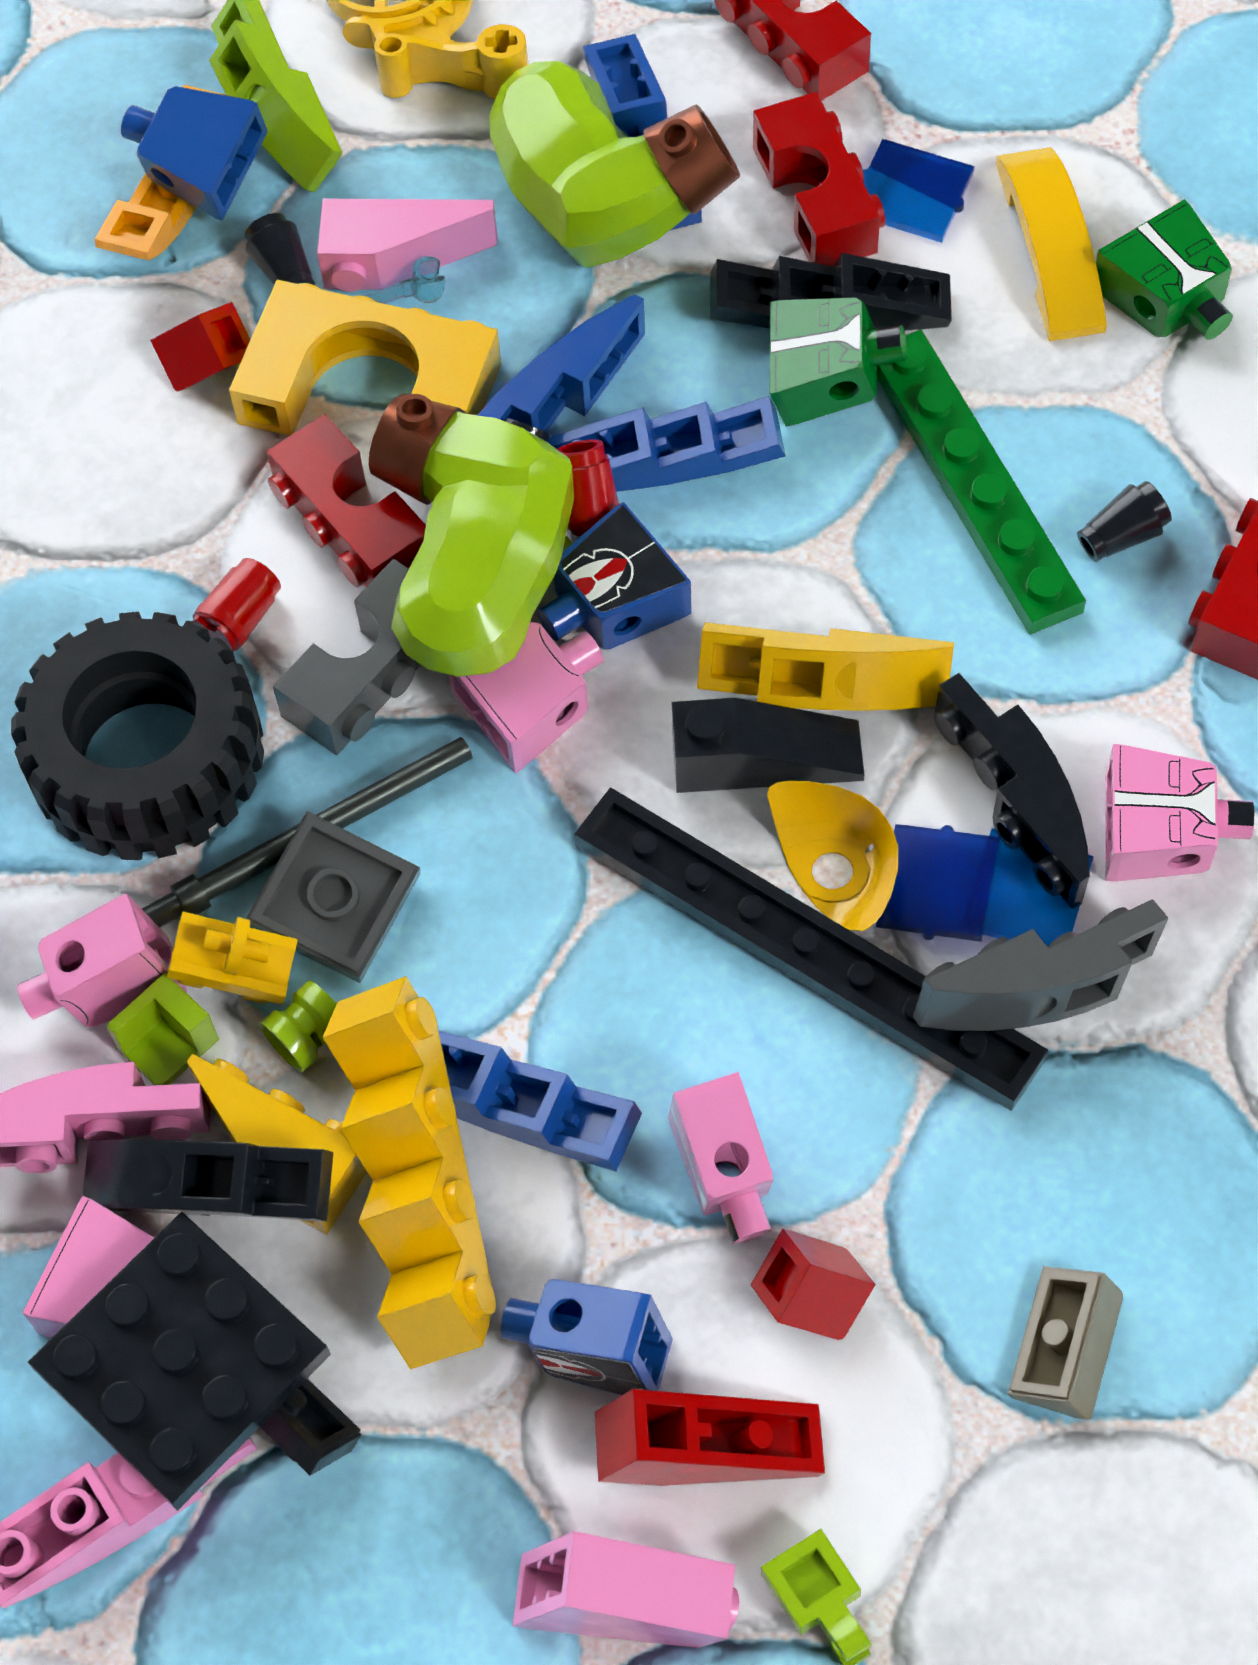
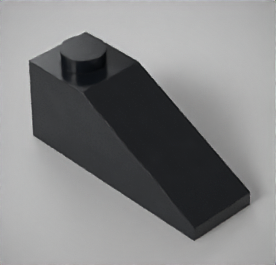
M739 698L671 702L676 793L770 787L777 782L811 781L822 784L864 781L859 720Z

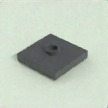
M307 811L246 919H250V928L298 939L295 951L361 983L421 874L420 867Z

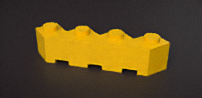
M407 976L338 1001L322 1038L355 1089L340 1129L373 1180L358 1222L391 1273L377 1318L411 1370L482 1347L492 1314L495 1311L496 1301L437 1028L436 1015L428 1000L417 995Z

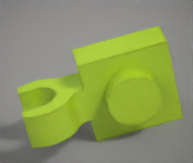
M822 1529L817 1530L761 1566L762 1577L800 1635L819 1624L829 1645L842 1665H857L871 1656L868 1648L872 1644L847 1608V1605L861 1597V1588Z

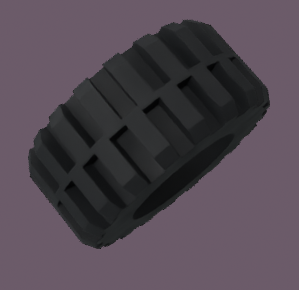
M139 611L119 613L120 620L104 623L101 617L85 623L87 630L75 637L70 632L53 643L56 650L54 654L50 657L42 654L29 670L33 683L24 682L20 686L14 701L19 712H16L11 718V736L16 745L14 753L33 796L46 819L53 821L60 834L70 842H78L81 839L87 851L101 856L108 855L111 848L117 849L121 860H141L143 852L156 851L159 859L177 854L175 846L191 841L193 847L200 845L211 838L208 830L218 823L220 826L226 827L239 814L235 804L236 800L239 799L243 802L249 800L257 785L254 772H258L263 765L264 748L261 738L264 734L242 664L236 663L233 651L222 639H211L208 629L193 621H186L183 626H179L176 615L154 612L152 619H142ZM144 704H166L183 709L195 717L185 739L172 752L153 763L135 768H112L92 762L85 757L88 745L97 730L111 717L128 708Z

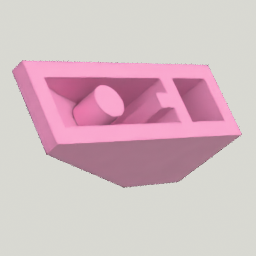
M323 199L317 256L324 289H340L347 292L382 290L496 246L498 236L494 200Z

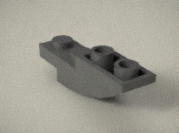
M1152 899L1130 910L1126 907L1115 909L1107 914L1098 925L1080 934L1075 932L1064 933L1052 941L1048 947L1033 929L1010 940L1006 937L997 938L983 947L976 956L956 965L953 962H947L933 969L922 982V989L913 1018L920 1027L954 1031H993L1051 1023L1086 1013L1117 1000L1131 966L1153 955L1168 917Z

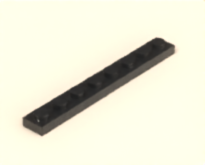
M611 787L574 833L575 846L1010 1111L1014 1109L1046 1061L1049 1050L1015 1029L954 1031L920 1027L913 1018V1014L921 993L922 982L926 977L925 975Z

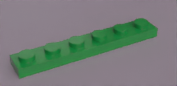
M920 329L907 334L908 359L906 361L877 365V379L1026 631L1031 635L1083 614L1086 604L1085 597L924 332Z

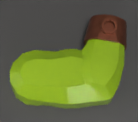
M561 61L533 62L516 70L500 87L489 114L490 136L504 177L512 193L535 222L580 266L586 268L619 260L659 240L691 212L695 215L740 177L738 167L725 143L699 105L695 104L644 129V135L627 138L616 126L600 84L583 71Z
M402 393L395 397L387 406L373 435L368 462L370 474L425 505H430L431 502L433 504L427 517L424 541L400 586L394 605L391 629L405 654L428 670L456 677L492 673L515 659L525 641L531 617L558 569L574 502L570 458L524 428L493 417L466 414L459 407L431 401L421 394Z

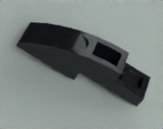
M957 673L939 685L934 715L936 726L948 743L954 746L959 744L973 760L975 771L984 785L993 791L998 789L992 819L999 838L1010 849L1015 850L1018 848L1033 865L1034 875L1041 887L1051 896L1059 895L1073 911L1082 905L1090 871L1088 846L1082 818L1071 786L1055 754L1039 729L1019 704L998 717L963 676Z
M146 1139L89 1140L82 1196L94 1200L108 1210L165 1214H179L182 1211L186 1215L198 1216L225 1215L327 1222L334 1152L324 1149L257 1146L238 1142Z

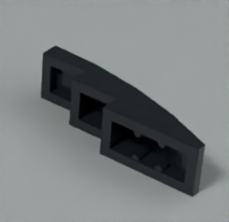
M841 253L834 266L779 256L772 269L717 259L710 272V319L770 328L772 301L858 298L864 302L875 329L902 325L905 331L946 328L952 321L950 274L847 253Z

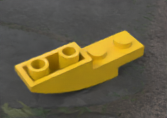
M705 622L701 637L697 689L757 696V702L798 709L870 711L936 706L939 685L950 678L954 642L830 628L829 636Z

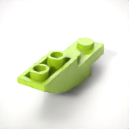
M227 0L211 25L219 45L209 59V62L227 96L257 102L268 130L262 142L263 147L306 191L316 192L343 152L307 72L288 67L260 0Z

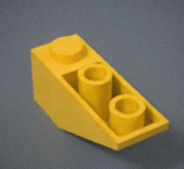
M192 1054L187 1061L196 1083L201 1084L211 1109L232 1142L270 1147L324 1149L334 1152L327 1222L300 1220L328 1235L367 1173L341 1131L342 1123L334 1119H328L325 1124H322L304 1114V1106L289 1094L275 1088L271 1089L269 1094L248 1084V1076L233 1064L219 1058L211 1064Z

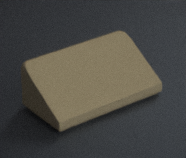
M1043 1266L1008 1395L1011 1398L1074 1418L1091 1419L1123 1301L1122 1291L1105 1273Z

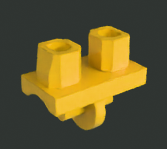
M182 912L166 978L178 980L179 984L199 989L209 987L238 994L243 999L262 1004L268 1001L283 1005L298 939L250 928V919L238 916L235 924Z

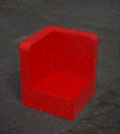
M233 302L201 313L150 341L174 390L179 392L214 374L240 364L250 342V337Z
M782 1228L750 1284L778 1323L836 1340L845 1338L876 1285L846 1248Z

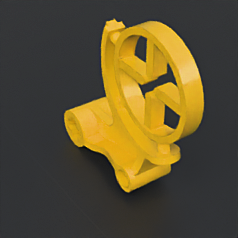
M327 0L332 11L346 21L342 33L347 42L359 48L374 50L380 89L385 96L391 98H399L409 94L412 86L416 84L446 82L465 89L483 91L488 97L496 99L500 87L516 70L528 65L525 34L519 28L512 25L499 24L486 28L479 34L477 42H455L451 40V36L459 29L469 15L473 0H407L388 6V0H375L374 7L359 5L349 0Z

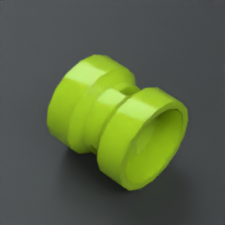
M309 980L293 993V1002L285 1011H272L259 1023V1028L277 1053L290 1066L302 1073L317 1060L318 1048L325 1044L322 1037L336 1007V1003L321 987Z

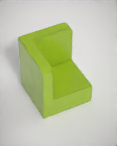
M166 973L162 974L107 1025V1030L117 1050L129 1062H135L138 1070L153 1085H170L189 1068L187 1061L192 1054L201 1057L219 1040L210 1015L171 978H166Z

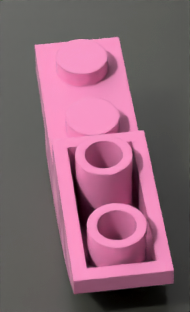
M135 1062L95 1065L56 1073L23 1083L0 1093V1167L16 1166L17 1169L24 1172L46 1173L55 1170L57 1164H77L79 1138H84L86 1141L125 1139V1136L151 1135L157 1140H186L191 1137V1133L210 1132L211 1107L200 1083L146 1086Z
M251 1437L203 1486L258 1449ZM116 1453L97 1467L87 1462L0 1522V1607L4 1609L29 1598L103 1560L204 1496L203 1492L199 1489L177 1511L119 1453Z

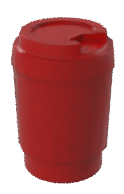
M601 440L576 441L557 449L570 458L572 465L574 502L567 529L575 536H582L613 508L619 505L609 457L605 454L604 445Z
M243 558L236 567L230 569L207 598L197 607L192 616L193 622L207 628L211 639H222L232 651H237L248 640L250 634L274 603L275 596L281 589V583L277 576L261 562L252 558Z

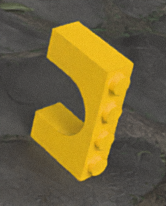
M277 279L229 388V393L239 425L290 436L296 430L314 385L328 369L347 359L360 356H380L395 360L414 373L417 380L411 394H421L431 401L459 407L466 414L478 415L486 406L501 367L498 329L486 327L473 320L459 321L433 315L420 308L406 309L376 302L366 296H349L322 290L309 283L295 284Z

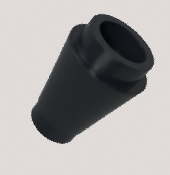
M270 213L256 219L248 226L245 231V239L247 241L246 253L273 285L277 279L295 284L309 283L315 285L311 277L312 274L299 232L294 222L288 221L281 213Z
M1144 481L1137 487L1129 484L1091 519L1084 528L1077 532V537L1087 555L1094 562H1098L1104 557H1109L1163 534L1162 527L1172 521V515L1166 501L1150 482Z

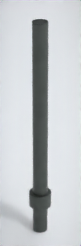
M459 737L316 814V816L343 829L473 759L471 750L466 741ZM299 824L199 878H196L194 874L170 885L171 893L141 909L159 928L180 917L182 912L197 915L211 907L210 900L275 866Z

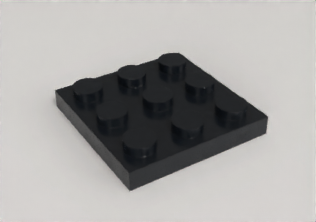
M181 1211L28 1361V1364L178 1511L309 1378L331 1353L328 1346Z

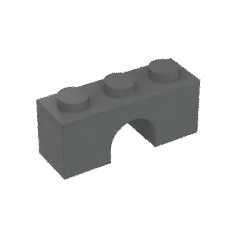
M394 558L354 600L360 631L375 641L374 645L362 655L352 658H339L327 653L313 643L273 685L281 717L336 756L350 741H358L368 732L374 722L375 714L391 697L397 698L407 690L414 678L415 671L421 666L405 654L391 629L394 605L400 586L409 570Z

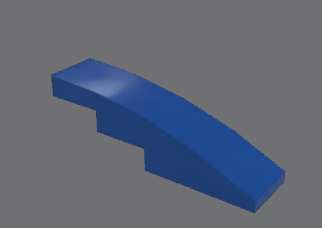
M636 34L583 46V54L590 77L600 84L614 122L627 138L644 135V129L668 118L665 96ZM701 210L695 215L691 212L671 230L702 223Z
M633 294L580 324L535 357L493 396L477 416L493 417L503 421L505 419H512L536 427L544 432L549 430L565 407L586 416L645 335L644 298Z
M770 396L717 413L712 412L706 401L650 419L642 407L549 437L547 442L558 449L563 445L576 441L601 440L604 445L605 454L609 457L616 492L664 486L719 475L786 457L777 410Z
M438 1031L457 1119L561 1156L617 1172L642 1115L634 1101L578 1087L566 1073L512 1060L500 1046Z

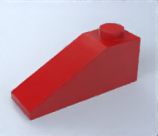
M632 1389L594 1412L598 1482L668 1486L819 1477L825 1474L819 1404Z

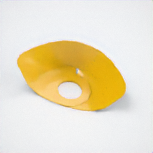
M783 781L770 786L767 798L781 848L789 869L803 893L826 917L851 931H865L869 929L882 916L891 898L898 872V843L893 828L884 814L862 795L839 786L811 781ZM874 844V848L870 852H866L867 848ZM828 853H837L849 860L853 868V875L850 881L845 886L837 889H828L821 886L815 881L812 874V867L820 856Z

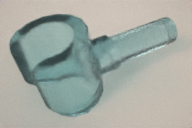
M433 256L419 258L413 265L412 278L365 296L384 304L411 296L424 303H434L440 299L445 287V276H438L440 261Z

